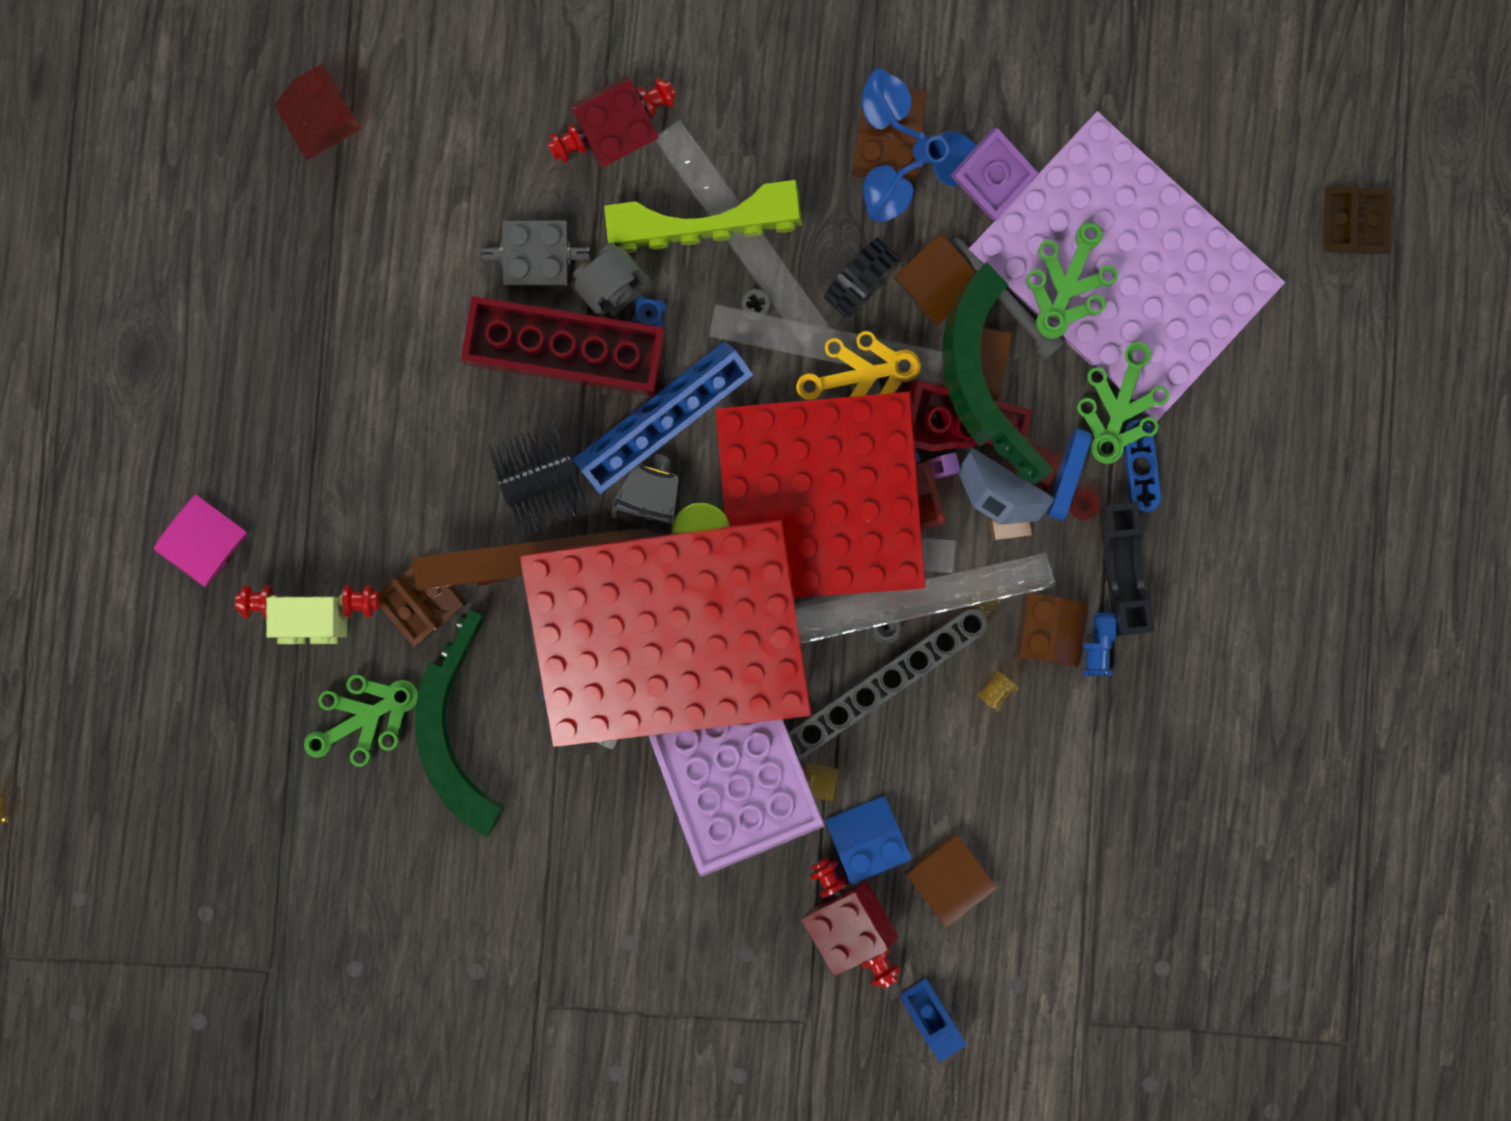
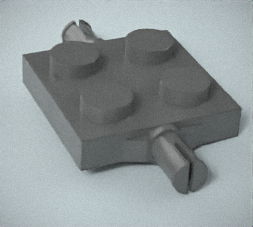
M566 220L502 221L503 239L500 248L481 247V261L500 260L503 267L504 286H568V269L571 260H590V254H578L590 253V246L571 247L568 240V222Z

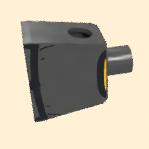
M654 454L649 467L638 464L631 470L614 500L612 519L665 535L671 533L679 477L668 473L671 463L668 457Z

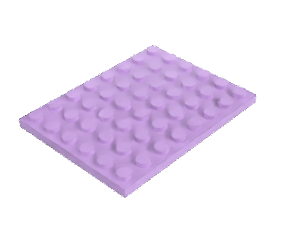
M1097 111L1031 181L1004 213L976 240L969 250L983 264L988 262L1009 284L1007 289L1038 316L1040 309L1032 290L1028 289L1025 284L1028 273L1034 269L1043 271L1046 275L1044 288L1052 305L1057 296L1047 267L1038 256L1039 246L1046 240H1052L1058 245L1057 258L1064 275H1066L1078 247L1075 242L1076 231L1084 223L1093 222L1097 224L1102 230L1103 237L1099 245L1095 249L1090 250L1078 281L1098 274L1102 267L1108 265L1116 268L1118 279L1110 287L1101 286L1069 299L1065 310L1085 304L1092 295L1102 296L1105 299L1106 307L1098 316L1089 315L1069 323L1067 331L1061 338L1093 368L1100 367L1104 369L1108 374V382L1118 391H1120L1129 365L1125 360L1126 348L1134 342L1146 344L1151 349L1152 359L1146 367L1141 368L1130 402L1132 403L1150 394L1154 387L1162 386L1166 388L1170 393L1168 403L1163 406L1155 405L1142 412L1147 417H1152L1158 421L1285 282ZM1092 230L1085 231V236L1088 239H1095V233ZM1045 246L1043 247V253L1047 256H1052L1053 249ZM1105 271L1102 273L1105 281H1112L1113 277L1110 272ZM1032 275L1030 277L1032 284H1041L1039 276ZM1095 300L1090 301L1091 309L1095 311L1100 310L1099 302ZM1055 317L1048 318L1047 321L1051 327L1058 326V320ZM1136 350L1133 354V359L1136 362H1140L1145 358L1143 350ZM1163 390L1156 391L1154 393V400L1156 402L1164 401L1166 397Z

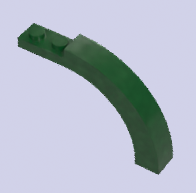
M986 262L966 282L950 309L943 335V373L951 402L971 437L979 446L990 440L994 444L997 453L1007 458L1016 467L1018 475L1033 486L1045 479L1054 469L999 410L987 388L981 367L980 340L986 316L997 297L1009 286L995 269Z
M470 609L469 613H463L457 622L455 630L459 633L454 643L449 641L441 654L440 659L444 660L443 664L440 665L436 662L428 663L417 696L415 732L421 763L437 795L459 820L487 838L491 835L505 805L481 791L462 770L453 752L447 726V707L453 682L486 618V615Z

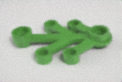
M1093 222L1082 224L1076 231L1075 242L1078 247L1066 275H1064L1057 258L1059 248L1054 241L1046 240L1038 248V256L1044 261L1057 292L1053 305L1044 288L1046 283L1044 272L1034 269L1026 276L1025 284L1028 289L1032 290L1040 309L1036 319V327L1038 332L1045 338H1059L1067 331L1069 323L1089 315H1100L1106 307L1105 299L1100 295H1092L1085 304L1068 310L1065 309L1070 298L1101 286L1110 287L1118 279L1116 268L1108 265L1102 267L1098 274L1078 281L1090 250L1095 249L1103 237L1101 228ZM1092 230L1095 233V239H1088L1085 236V231ZM1043 247H1051L1053 249V255H1045L1043 253ZM1105 271L1110 272L1113 277L1112 281H1105L1102 273ZM1032 275L1039 276L1041 284H1032L1030 277ZM1095 300L1099 302L1100 310L1095 311L1091 309L1090 301ZM1049 317H1055L1058 320L1057 327H1051L1048 324L1047 320Z
M1134 342L1125 350V360L1129 365L1117 400L1107 382L1108 374L1104 369L1095 367L1088 373L1089 383L1095 386L1111 417L1107 430L1097 415L1098 405L1096 401L1084 398L1077 406L1079 414L1085 417L1095 437L1091 445L1092 454L1097 461L1104 464L1118 461L1123 455L1125 446L1144 436L1152 437L1156 435L1160 428L1156 419L1146 417L1141 420L1139 426L1120 434L1124 421L1155 405L1163 406L1170 399L1169 391L1162 386H1157L1150 391V394L1130 403L1141 368L1146 367L1152 359L1151 349L1142 342ZM1136 350H1143L1145 353V358L1140 362H1136L1133 359V354ZM1096 371L1103 373L1104 377L1100 383H1094L1092 380V375ZM1158 390H1163L1166 394L1162 402L1154 400V393ZM1085 402L1093 404V411L1089 414H1085L1082 411V405ZM1145 422H1154L1155 430L1152 433L1144 431L1143 425ZM1106 442H1111L1114 445V450L1110 454H1105L1102 450V446Z
M363 675L351 676L347 680V689L352 694L366 692L385 698L374 705L341 697L334 691L321 693L318 703L322 709H338L356 715L327 732L317 731L310 733L304 741L306 753L315 758L326 756L331 751L334 742L363 727L357 748L350 754V761L357 767L369 764L372 758L370 750L379 718L389 711L391 713L387 730L379 736L378 743L386 751L397 748L400 743L398 734L404 713L412 710L417 702L418 690L411 682L399 680L387 686L369 681ZM356 678H359L363 683L359 691L355 690L352 686ZM400 690L407 694V699L403 703L396 699V694ZM328 694L334 697V704L331 707L324 703V698ZM388 734L394 738V744L391 747L384 744V738ZM314 739H319L322 743L319 751L312 748V741ZM358 751H363L366 754V760L363 763L356 760V753Z

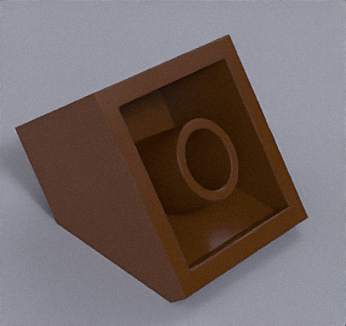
M1035 593L1023 594L1014 657L1078 667L1088 604Z

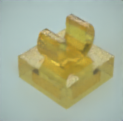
M807 762L805 777L813 797L833 801L839 769Z

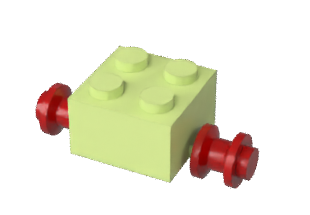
M344 585L342 595L339 598L276 597L272 586H264L262 592H253L250 586H243L241 592H237L235 597L236 611L241 612L243 618H250L253 612H262L264 618H267V637L277 638V644H305V638H310V644H338V637H347V618H350L354 611H363L365 617H372L374 611H378L380 607L379 592L374 591L372 585H366L363 591H353L351 585Z

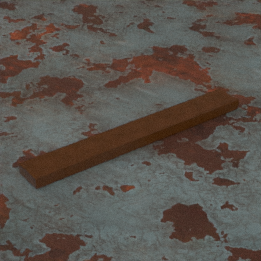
M636 528L413 557L416 591L523 577L520 556L526 553L665 534L645 528Z

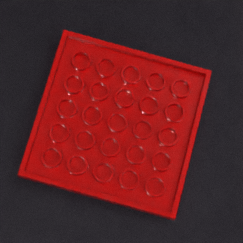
M911 392L716 409L725 515L730 526L782 519L794 598L926 588Z

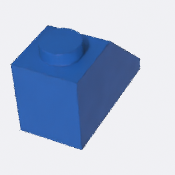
M927 979L899 995L939 1062L967 1045Z

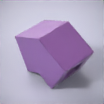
M956 453L928 460L933 479H941L957 475L961 472Z

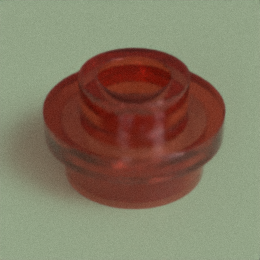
M1088 488L1075 490L1069 508L1070 514L1078 520L1093 518L1100 508L1098 495ZM1079 499L1087 500L1088 508L1086 510H1081L1078 507Z

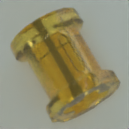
M996 670L993 673L995 677L983 691H979L976 695L993 710L999 712L1001 710L1000 705L1012 691L1016 692L1019 688L1001 672Z

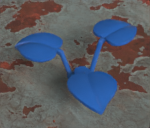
M882 68L875 69L867 79L862 93V111L866 120L876 129L886 128L891 123L893 128L917 139L912 150L913 156L916 159L913 163L900 169L898 173L888 165L875 167L867 174L864 180L863 197L869 218L875 222H883L900 215L911 202L913 186L908 180L902 178L904 174L917 167H922L923 164L933 163L934 174L943 184L957 186L959 184L950 175L977 145L965 135L955 131L944 132L939 136L926 137L923 132H916L899 124L897 120L905 118L909 113L911 107L910 92L906 85L897 77L885 72Z

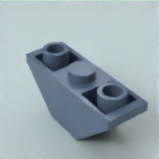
M974 448L970 450L960 465L961 472L959 476L973 508L999 524L1039 521L1055 499Z

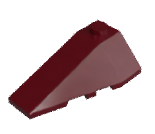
M916 380L902 383L901 392H911L915 448L928 451H942L944 449L979 446L959 419L947 388ZM994 400L1002 414L1026 439L1032 410ZM989 440V441H987V442H986L985 444H983V445H994V444Z

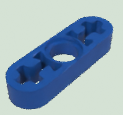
M1134 420L1128 423L1123 428L1122 433L1135 428V426H1139L1141 420ZM1145 422L1143 425L1144 431L1152 433L1151 425ZM1145 436L1140 439V449L1147 447L1148 452L1140 451L1132 455L1131 449L1137 448V441L1125 446L1123 452L1129 503L1138 502L1137 496L1143 492L1142 484L1135 486L1134 481L1151 479V484H1145V492L1147 495H1152V501L1147 502V507H1144V503L1139 501V513L1153 511L1161 501L1154 436ZM1139 457L1146 459L1150 466L1148 473L1143 476L1136 474L1133 470V462Z
M1078 428L1073 430L1051 497L1055 499L1047 510V516L1061 521L1065 519L1087 455L1092 433Z

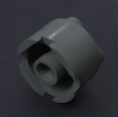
M609 243L600 250L599 256L590 264H582L573 274L577 279L574 285L575 291L597 317L605 318L604 314L610 313L613 317L629 307L641 295L637 291L641 283L646 287L649 282V277L623 247H616L614 243Z

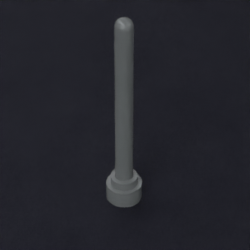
M955 237L951 240L950 243L976 273L984 264L969 250V247L960 238ZM1007 289L997 297L1035 339V345L1038 348L1037 352L1044 360H1047L1064 344L1060 338L1048 339L1043 337L1037 330L1036 321Z

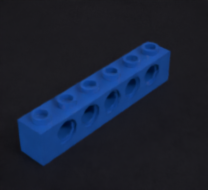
M724 341L573 458V461L597 492L601 494L753 376V374L737 351Z

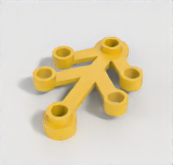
M862 331L857 336V346L864 351L871 350L888 362L872 365L844 347L840 339L831 338L825 344L826 354L833 358H839L856 370L824 377L807 373L799 378L796 389L803 399L813 400L820 395L822 390L858 383L849 397L865 396L877 378L890 376L880 394L895 393L901 382H908L917 377L921 368L920 359L911 350L902 349L895 352L876 340L872 332ZM867 334L872 337V344L870 346L864 347L860 344L862 335ZM833 341L838 342L841 346L840 351L836 354H832L828 350V345ZM903 359L908 360L911 364L910 369L906 372L900 371L898 368V363ZM805 381H814L816 389L813 392L805 391L803 387Z

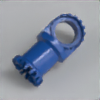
M1095 613L1094 618H1097L1093 620V623H1096V625H1093L1095 643L1083 644V649L1086 650V670L1083 671V676H1112V670H1109V649L1112 648V642L1115 641L1116 637L1114 613Z

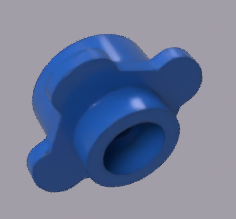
M645 297L637 298L635 301V316L632 317L631 321L633 323L662 327L661 317L662 313L666 310L665 303L662 300L654 301ZM647 311L652 313L650 317L646 316Z

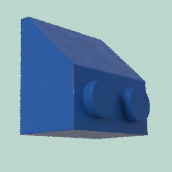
M885 796L825 819L850 884L912 860Z

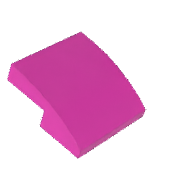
M195 494L171 522L153 549L206 588L227 565V558L246 539L247 532Z

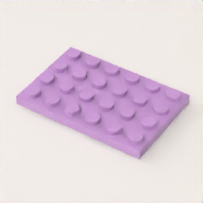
M783 719L649 735L700 876H705L825 827Z

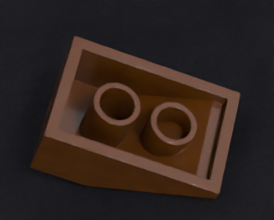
M908 88L911 95V107L907 116L897 120V122L916 132H923L927 91ZM861 104L851 176L866 178L873 168L882 165L891 166L898 173L900 169L916 160L912 150L917 139L893 128L891 123L883 129L874 128L866 120ZM918 167L904 174L902 178L908 180L913 185Z

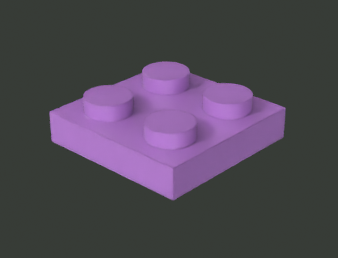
M992 128L950 176L991 220H997L1038 175V172L998 128Z

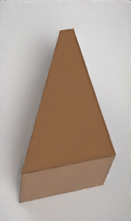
M994 520L989 521L992 541L1032 535L1030 522L999 524Z

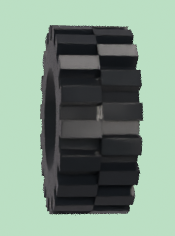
M876 237L849 262L846 268L836 277L837 279L829 286L823 298L844 318L849 319L883 285L902 259Z

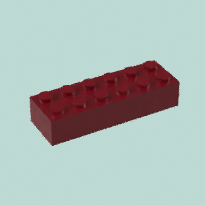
M472 296L461 360L466 366L655 396L666 333L663 327Z

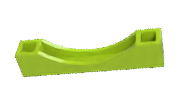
M796 180L763 184L751 197L737 207L705 218L681 219L669 217L649 210L636 201L604 206L608 244L614 243L616 247H623L628 253L636 252L637 247L649 246L650 249H663L668 247V243L680 241L682 245H694L700 243V239L710 237L714 241H725L731 239V235L744 233L746 237L763 235V230L776 229L778 233L794 231L795 226L802 225L799 189Z

